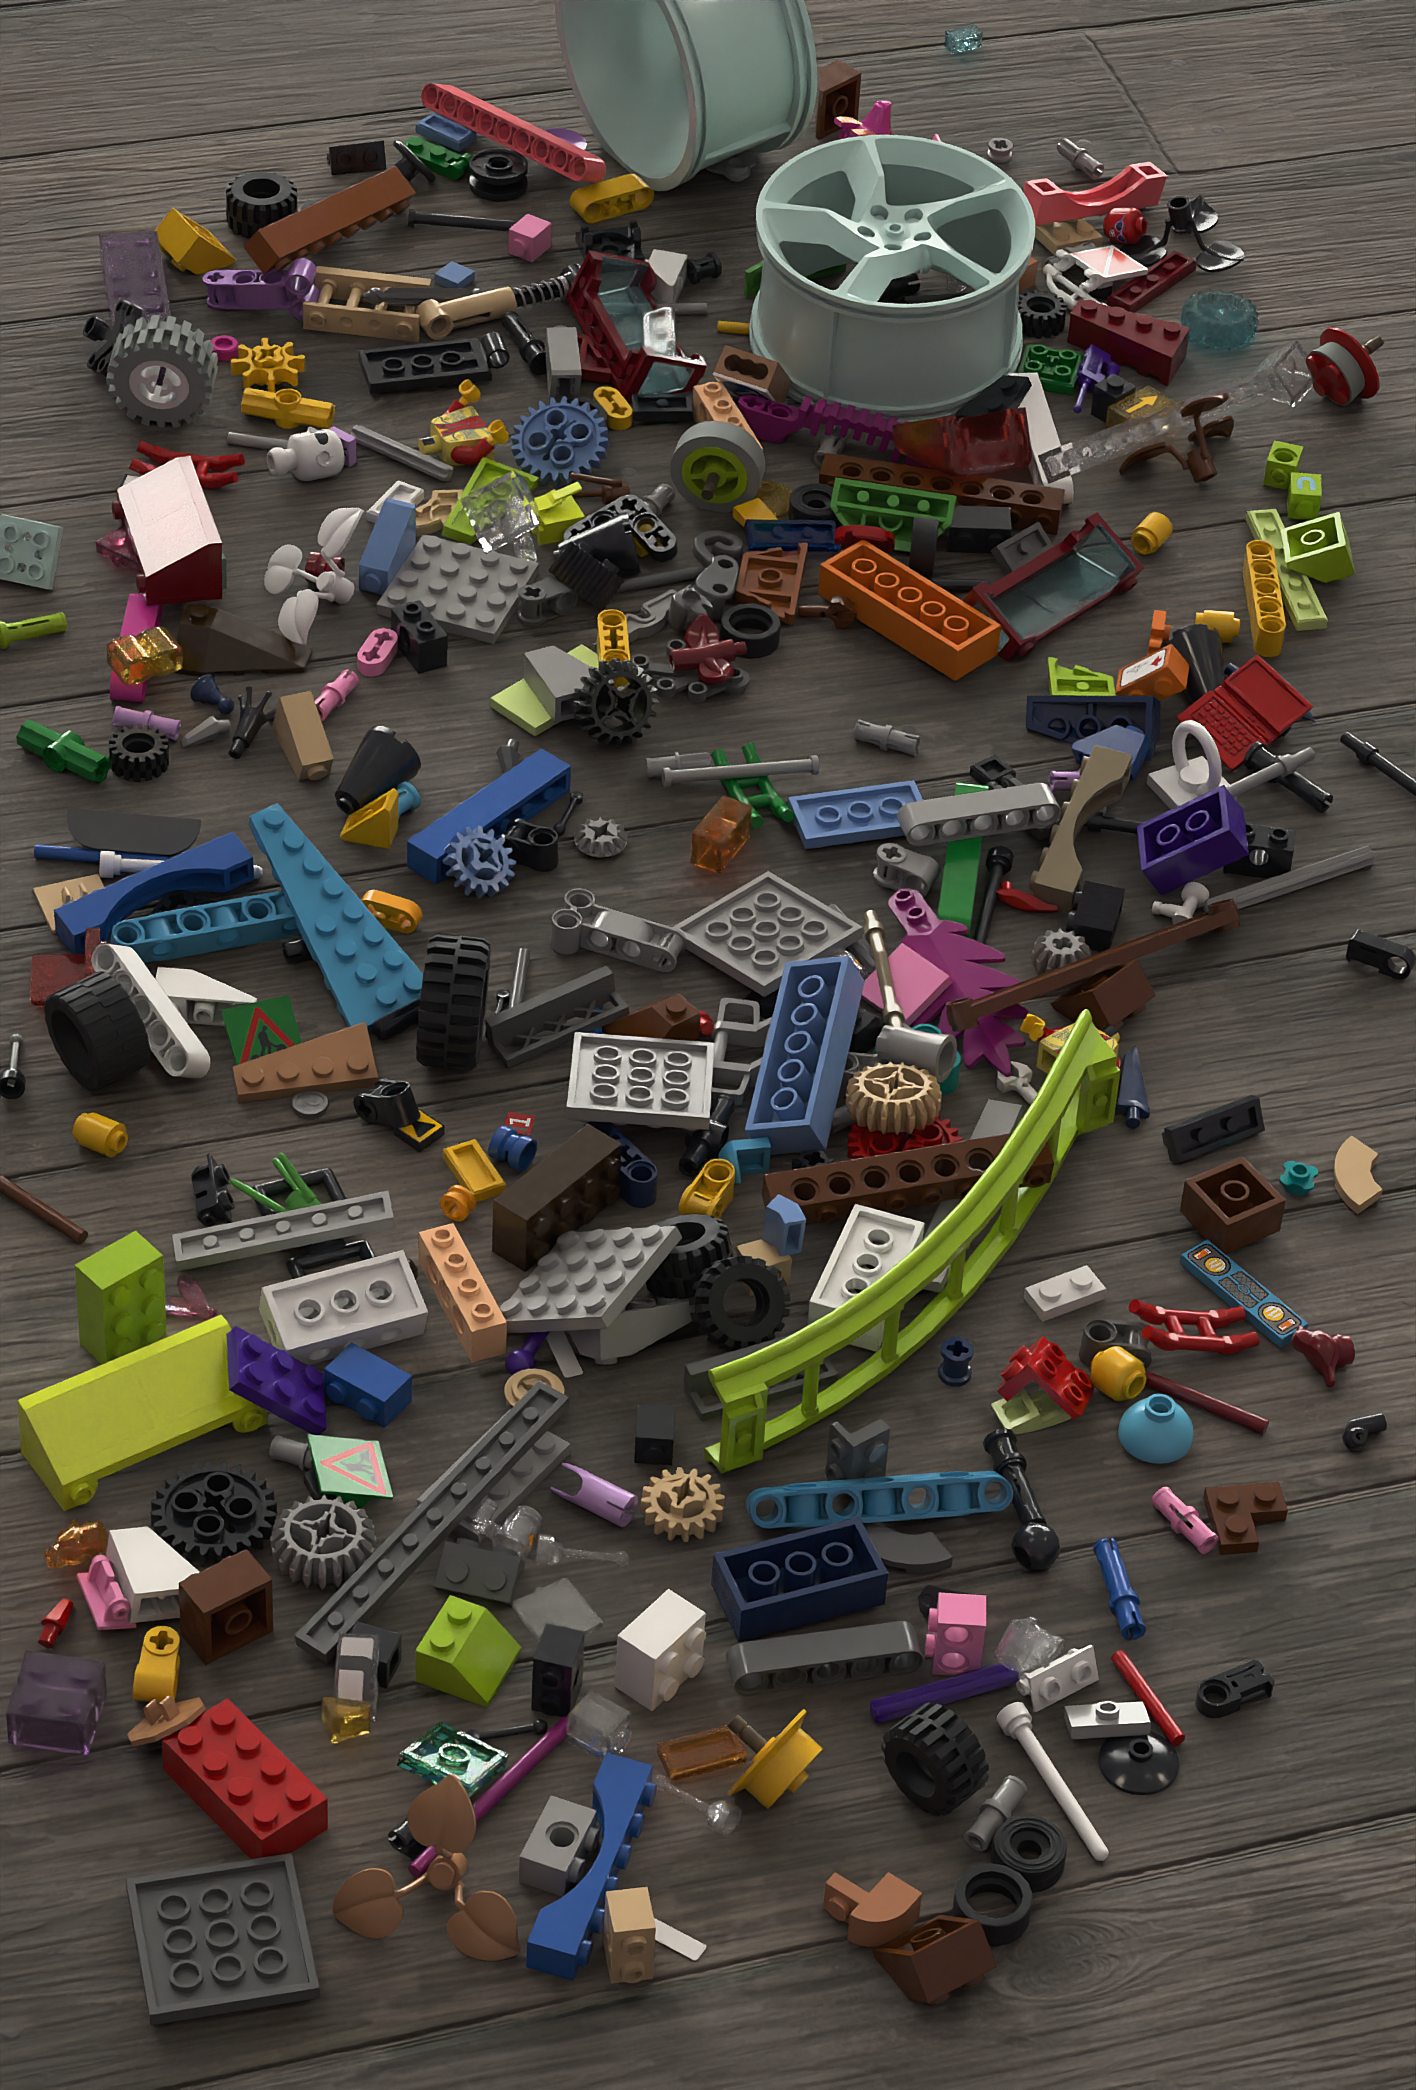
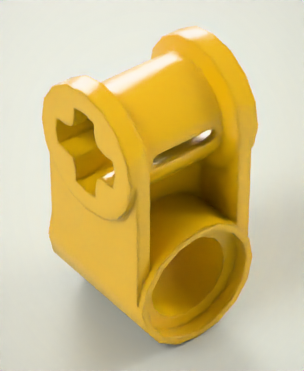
M724 1159L708 1161L692 1184L685 1189L680 1199L678 1213L680 1215H711L715 1218H721L722 1213L734 1198L735 1169L732 1163Z
M157 1626L146 1633L140 1661L135 1670L133 1700L151 1702L155 1699L157 1703H160L167 1696H171L175 1702L180 1667V1657L178 1655L180 1638L178 1633L171 1627Z

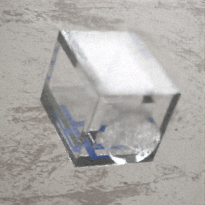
M592 1690L586 1694L567 1716L566 1741L603 1761L606 1753L615 1754L617 1751L622 1752L630 1742L632 1736L630 1731V1712Z

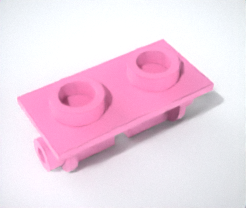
M105 1555L95 1556L92 1559L89 1572L77 1573L76 1577L97 1629L136 1628V1623H130L128 1620L130 1603L128 1599L123 1597L118 1582H114L115 1575L112 1560Z

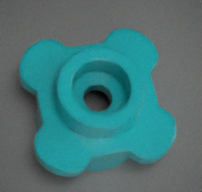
M1295 1161L1284 1163L1283 1169L1285 1173L1280 1176L1279 1182L1286 1191L1294 1195H1304L1314 1189L1313 1178L1318 1176V1169L1316 1167Z

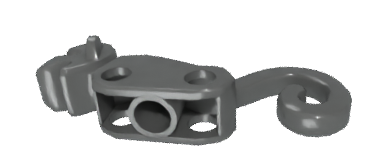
M706 531L696 536L692 552L698 562L706 569L696 578L694 588H687L684 591L677 592L671 599L668 622L677 631L685 630L687 632L693 621L703 613L712 621H721L723 614L730 609L739 566L735 559L742 555L744 546L739 537L724 531ZM713 545L712 553L714 556L707 550L706 546Z

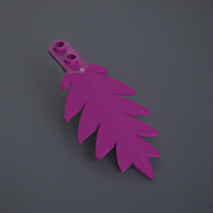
M911 889L898 890L889 899L888 903L891 912L907 933L901 943L945 972L952 980V983L913 1022V1027L919 1024H929L942 1011L938 1024V1029L941 1030L942 1034L954 1035L956 1040L964 1034L963 1051L967 1069H972L980 1060L985 1058L990 1065L1004 1076H1011V1062L1007 1048L1024 1047L1026 1042L1018 1032L1000 1020L1025 1019L1027 1014H1030L1029 1011L1021 1005L1015 1004L978 1018V1026L953 1032L948 1022L945 1005L948 1002L965 997H972L974 1000L993 993L991 991H998L1020 983V981L1007 974L977 964L1002 963L1006 961L1005 955L978 941L960 936L968 934V928L965 925L948 920H938L918 891Z

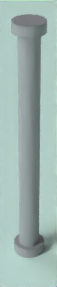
M811 755L809 759L682 770H670L669 767L662 768L663 787H671L672 783L804 772L818 775L819 759L817 755Z

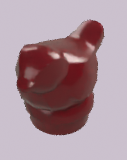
M1299 1325L1292 1336L1291 1343L1293 1348L1303 1353L1307 1361L1324 1376L1326 1387L1334 1386L1336 1368H1344L1354 1361V1344L1348 1335L1333 1334L1330 1336L1325 1331H1309Z

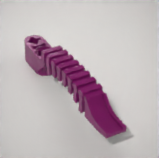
M743 395L738 401L737 407L756 438L769 442H786L789 434L803 427L809 428V435L816 437L823 423L826 424L824 434L828 436L832 435L835 425L841 426L838 436L844 438L847 435L848 429L855 430L852 439L857 441L860 440L862 432L869 433L865 443L869 446H873L876 436L882 437L878 451L884 454L890 440L896 442L890 461L895 463L898 461L903 445L910 447L905 464L910 466L934 469L937 464H947L956 472L962 457L961 455L938 449L930 444L922 434L921 429L911 427V422L905 421L902 424L897 422L898 418L891 416L890 419H887L880 412H877L876 415L869 414L870 410L865 408L862 411L855 410L856 406L850 404L846 408L841 407L842 403L835 401L833 405L827 404L826 399L820 398L819 402L811 405L812 397L805 396L799 408L755 395Z

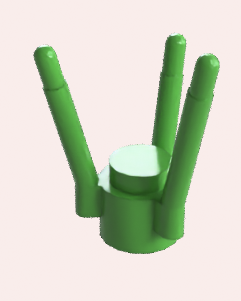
M279 1153V1159L274 1158L272 1163L294 1190L285 1200V1203L288 1205L287 1209L236 1179L230 1180L232 1186L277 1213L321 1204L284 1153Z

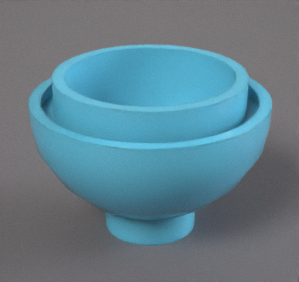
M1153 1394L1136 1402L1124 1412L1119 1423L1118 1437L1124 1449L1132 1456L1145 1462L1163 1464L1179 1460L1189 1452L1193 1444L1194 1431L1188 1414L1171 1397L1165 1394Z

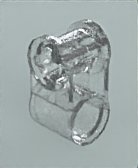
M1033 1616L1026 1619H1012L994 1651V1657L1005 1667L1017 1672L1041 1667L1046 1668L1049 1666V1663L1059 1658L1064 1649L1065 1641L1060 1636H1052L1040 1626V1621Z

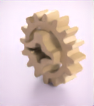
M677 1467L676 1474L671 1475L665 1469L662 1471L661 1480L652 1476L650 1478V1486L643 1487L641 1514H645L644 1523L646 1525L654 1524V1533L656 1535L663 1531L668 1532V1540L671 1541L676 1535H681L683 1541L688 1542L689 1535L694 1534L699 1539H703L704 1529L714 1532L716 1530V1522H722L725 1496L720 1494L721 1486L720 1484L711 1485V1476L709 1474L702 1478L697 1477V1469H693L690 1474H684L682 1467Z

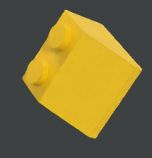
M174 208L170 210L152 233V236L160 243L157 248L166 256L173 257L170 262L182 272L188 269L194 274L199 275L233 265L236 262L233 255L210 231Z

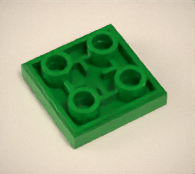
M1041 344L1027 345L1017 373L1037 372L1043 391L1073 396L1078 377L1076 373L1080 370L1078 367L1082 364L1084 355L1069 349L1062 351L1050 349Z

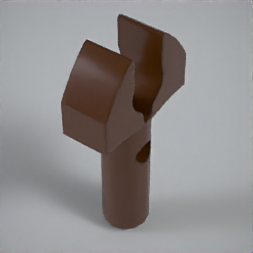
M834 595L830 605H800L798 607V615L800 617L830 618L834 621L835 627L840 629L850 626L857 613L846 614L842 612L852 611L855 605L853 601L843 595Z

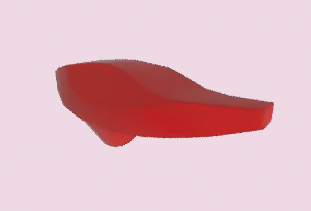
M1009 881L1002 882L1000 890L995 891L1003 903L1018 910L1048 913L1057 912L1058 906L1045 903L1031 894L1014 890L1012 883Z

